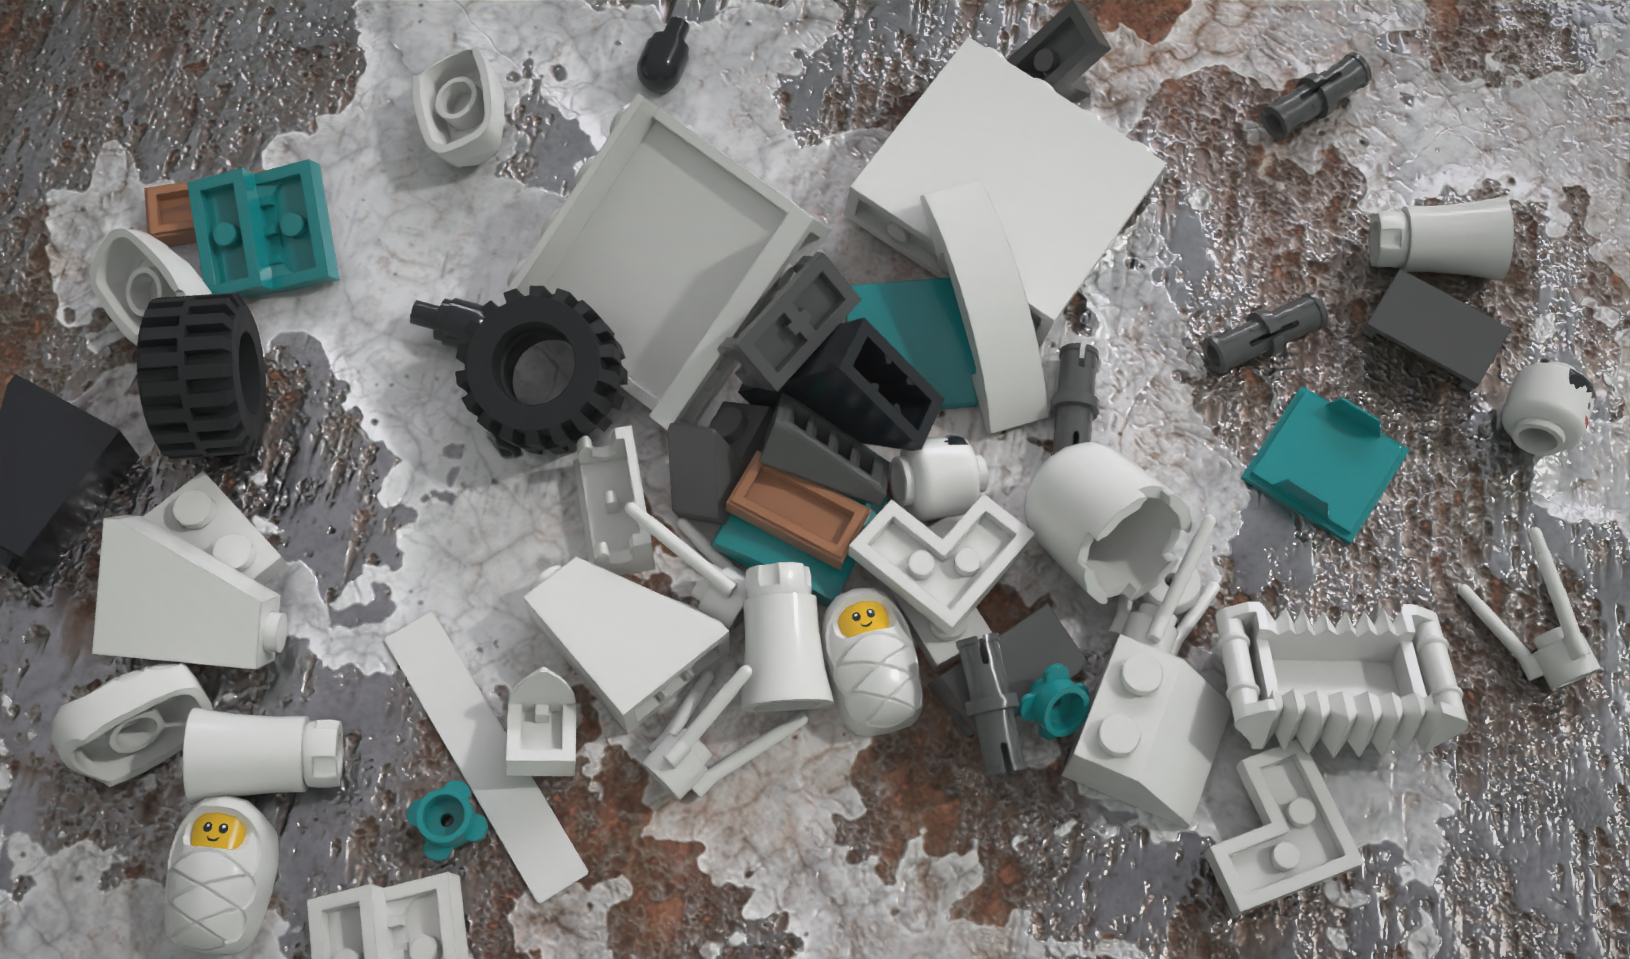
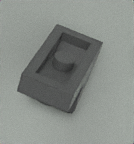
M1071 0L1007 61L1031 77L1046 81L1053 87L1056 93L1074 103L1085 99L1091 94L1081 75L1112 48L1086 5L1076 0Z
M723 401L716 415L711 420L709 427L670 423L668 427L672 511L679 518L725 525L731 513L725 511L726 502L756 451L762 452L766 431L774 413L771 407Z

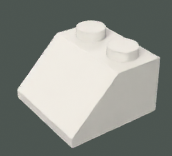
M1120 634L1106 659L1090 700L1088 716L1078 731L1061 776L1188 829L1191 826L1232 707L1185 660Z

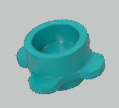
M1052 664L1044 670L1043 677L1031 686L1028 694H1025L1020 699V707H1017L1018 715L1025 721L1033 720L1038 725V733L1047 740L1068 736L1078 730L1088 716L1090 709L1089 689L1081 682L1074 683L1069 678V669L1063 664Z
M454 780L448 782L444 788L436 789L428 793L423 799L413 801L407 810V820L411 826L419 829L425 840L423 852L432 861L443 862L450 857L453 849L466 842L478 843L487 834V820L484 816L475 813L469 801L471 790L462 781ZM446 815H451L454 818L453 824L449 827L441 825V820Z

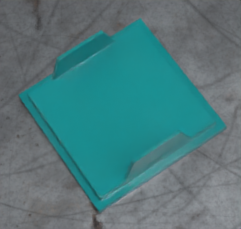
M1301 386L1240 479L1350 545L1410 449L1384 435L1381 432V419L1349 400L1341 397L1329 402Z

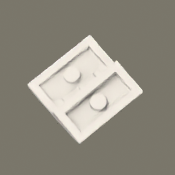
M444 872L385 888L368 884L307 900L312 959H469L459 875Z

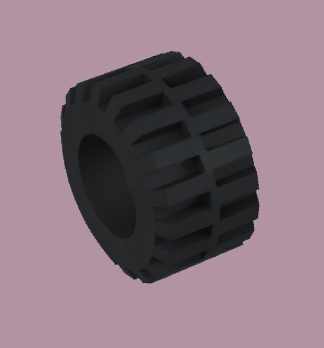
M530 286L529 295L524 296L515 288L503 293L506 303L500 307L490 300L480 308L487 316L482 323L478 325L473 320H470L464 330L466 334L472 337L469 346L458 344L456 359L465 364V370L455 372L457 386L467 393L466 396L461 398L467 410L478 417L477 422L487 431L512 446L520 447L529 453L542 455L543 450H549L555 455L569 453L568 445L576 444L582 436H588L591 442H593L589 434L597 427L605 432L613 423L607 418L612 408L620 410L625 399L619 393L620 385H627L628 371L621 364V360L625 359L622 346L614 338V332L585 301L581 300L579 302L570 292L559 288L556 289L555 294H552L545 286ZM547 340H561L570 344L574 353L575 365L572 378L564 391L546 403L537 405L521 403L514 392L513 373L522 354L533 345Z
M236 293L152 299L148 303L147 309H145L138 334L137 378L143 414L148 429L160 452L165 457L168 456L169 459L252 453L258 445L265 422L266 374L258 328L247 304Z

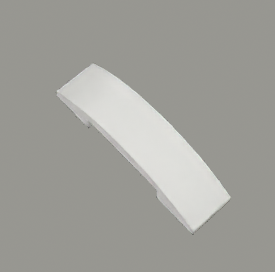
M977 180L923 194L920 196L935 252L937 256L944 255L976 366L977 373L971 375L987 434L1048 418L1042 362L1026 293L1006 233L982 181Z

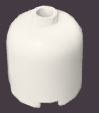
M1084 442L1061 449L1050 456L1036 471L1026 491L1024 516L1027 527L1035 533L1034 539L1100 604H1106L1108 602L1107 598L1121 594L1130 601H1133L1158 586L1179 560L1171 551L1179 539L1180 530L1189 533L1192 526L1189 507L1178 495L1118 450L1104 444Z

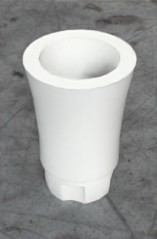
M1504 196L1470 203L1404 206L1401 210L1373 213L1371 218L1369 257L1372 266L1399 268L1405 272L1470 275L1501 281L1507 275L1513 254V213L1509 200Z
M777 562L750 567L746 570L748 599L743 601L745 622L744 665L752 668V675L742 686L740 710L750 713H783L813 710L833 705L834 700L824 665L819 633L817 598L811 594L812 582L809 567L804 566L803 563Z
M196 707L192 708L186 723L183 745V782L188 803L194 805L204 798L227 795L237 797L267 793L306 792L308 787H338L342 778L344 757L342 723L339 720L331 719L309 721L308 716L246 715Z

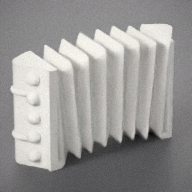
M1244 602L1220 609L1215 615L1219 635L1217 648L1222 653V662L1228 685L1226 697L1232 707L1234 726L1236 730L1240 731L1249 740L1251 749H1263L1275 733L1283 752L1296 735L1307 755H1309L1319 738H1321L1333 758H1335L1346 741L1358 758L1370 741L1381 757H1383L1392 739L1396 741L1406 754L1414 737H1416L1425 752H1432L1434 747L1462 733L1469 726L1462 703L1463 691L1457 685L1448 654L1449 643L1443 637L1437 614L1431 610L1414 604H1404L1402 610L1392 623L1384 608H1382L1374 624L1365 611H1363L1355 628L1346 611L1335 627L1325 612H1322L1315 623L1311 625L1303 609L1294 623L1286 608L1274 620L1260 602Z

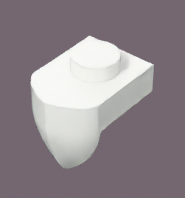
M542 667L524 677L513 688L509 697L506 776H575V695L572 688L562 677L546 667Z

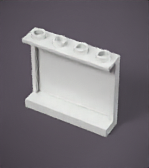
M967 37L852 183L847 197L844 216L938 278L950 277L944 255H936L920 196L981 180L1006 233L1026 293L1037 342L1043 345L1054 330L1063 311L1142 200L1150 195L1167 163L1155 156L1152 150L1145 144L1132 141L1105 124L1096 113L1087 109H1081L1056 93L1053 87L1046 81L1033 78L1012 65L997 50L991 47H984L972 38Z
M637 93L633 101L623 106L613 118L610 125V135L597 155L590 157L580 167L575 179L576 186L562 207L555 209L546 218L541 229L542 237L528 258L521 260L510 272L507 279L508 288L505 292L517 288L524 296L529 295L530 286H545L550 293L555 294L556 289L559 288L570 292L579 302L583 300L591 306L614 332V338L622 346L625 359L621 360V364L628 371L627 385H620V387L652 410L649 417L668 431L670 423L693 426L698 423L739 363L731 356L721 355L717 350L718 346L727 337L737 338L797 274L794 272L793 266L802 256H813L831 229L666 111ZM504 294L499 300L503 305L506 303ZM561 341V342H563L565 345H567L569 348L572 349V347L570 346V344H568V343L565 342V341Z

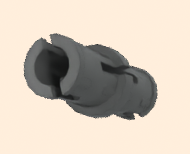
M1352 52L1320 74H1307L1297 82L1296 89L1263 108L1264 111L1261 112L1260 116L1265 130L1273 138L1282 140L1311 119L1327 117L1333 113L1339 101L1369 84L1368 81L1372 79V72L1368 62L1360 54Z
M1313 292L1305 293L1300 298L1271 311L1264 308L1248 314L1246 322L1213 337L1205 338L1203 341L1204 356L1210 367L1218 374H1223L1230 368L1261 354L1267 358L1283 351L1285 343L1316 329L1320 330L1326 327L1328 324L1327 310L1320 297Z
M1070 343L1060 348L1058 392L1052 396L1050 413L1055 418L1053 452L1051 456L1067 446L1091 442L1092 421L1099 415L1100 400L1094 395L1099 351L1092 345H1086L1084 358H1079L1081 343Z
M998 633L983 634L981 639L973 636L956 642L970 699L969 702L964 704L967 718L974 717L984 765V778L1028 769L1027 762L1024 761L1013 710L1020 707L1016 692H1009Z

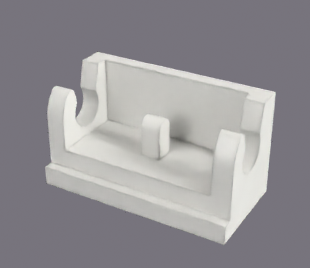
M632 425L614 428L611 436L612 444L604 447H593L591 439L588 436H582L576 443L579 459H575L573 462L589 562L617 575L656 569L650 533L625 511L626 504L630 502L636 503L646 511Z

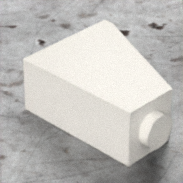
M122 515L103 519L92 654L258 669L275 661V653L282 652L287 637V616L285 613L279 612L281 595L148 519L138 515Z
M577 556L563 567L554 565L543 571L531 584L530 592L523 596L531 620L627 734L697 680L705 670L712 668L730 653L729 630L721 621Z

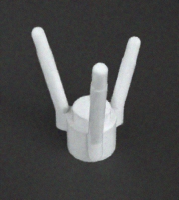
M630 502L626 504L625 511L629 516L702 575L691 594L693 598L700 602L698 608L680 601L677 602L721 621L729 631L734 630L744 619L743 601L748 599L746 573L734 566L723 553L711 547V541L687 518H680L677 525L679 529L711 563L636 503Z
M1212 514L1204 516L1161 605L1142 603L1138 612H1131L1133 601H1130L1123 594L1119 595L1117 612L1108 630L1109 634L1115 637H1119L1120 634L1177 657L1182 643L1220 590L1219 583L1215 581L1210 582L1201 593L1196 604L1187 611L1175 628L1178 619L1173 613L1216 524L1215 516Z
M1532 527L1528 531V536L1560 623L1559 627L1533 639L1538 651L1532 654L1468 585L1461 584L1457 591L1472 608V611L1519 661L1528 681L1544 676L1550 689L1555 690L1600 671L1601 667L1586 638L1580 632L1566 590L1563 587L1542 531L1538 527Z
M748 665L740 667L689 728L685 729L684 726L714 679V673L710 670H705L693 688L690 689L665 730L647 748L651 753L641 764L677 800H681L690 789L699 798H702L718 780L806 725L808 716L805 713H798L707 769L705 764L713 755L699 738L751 677L752 668Z

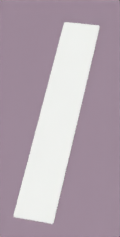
M431 611L385 637L384 640L537 903H543L586 876L588 870L533 777L506 776L507 734L435 613Z

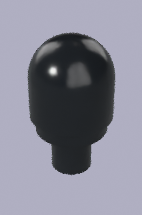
M669 18L664 31L655 32L646 41L637 63V75L642 85L650 91L657 93L670 91L679 83L689 61V47L685 39L690 25L682 18Z
M445 298L440 306L416 300L411 310L410 323L433 329L435 340L441 341L442 345L457 349L458 344L469 346L472 337L464 332L469 321L473 320L480 325L487 316L480 309L483 305L459 298H454L453 300Z

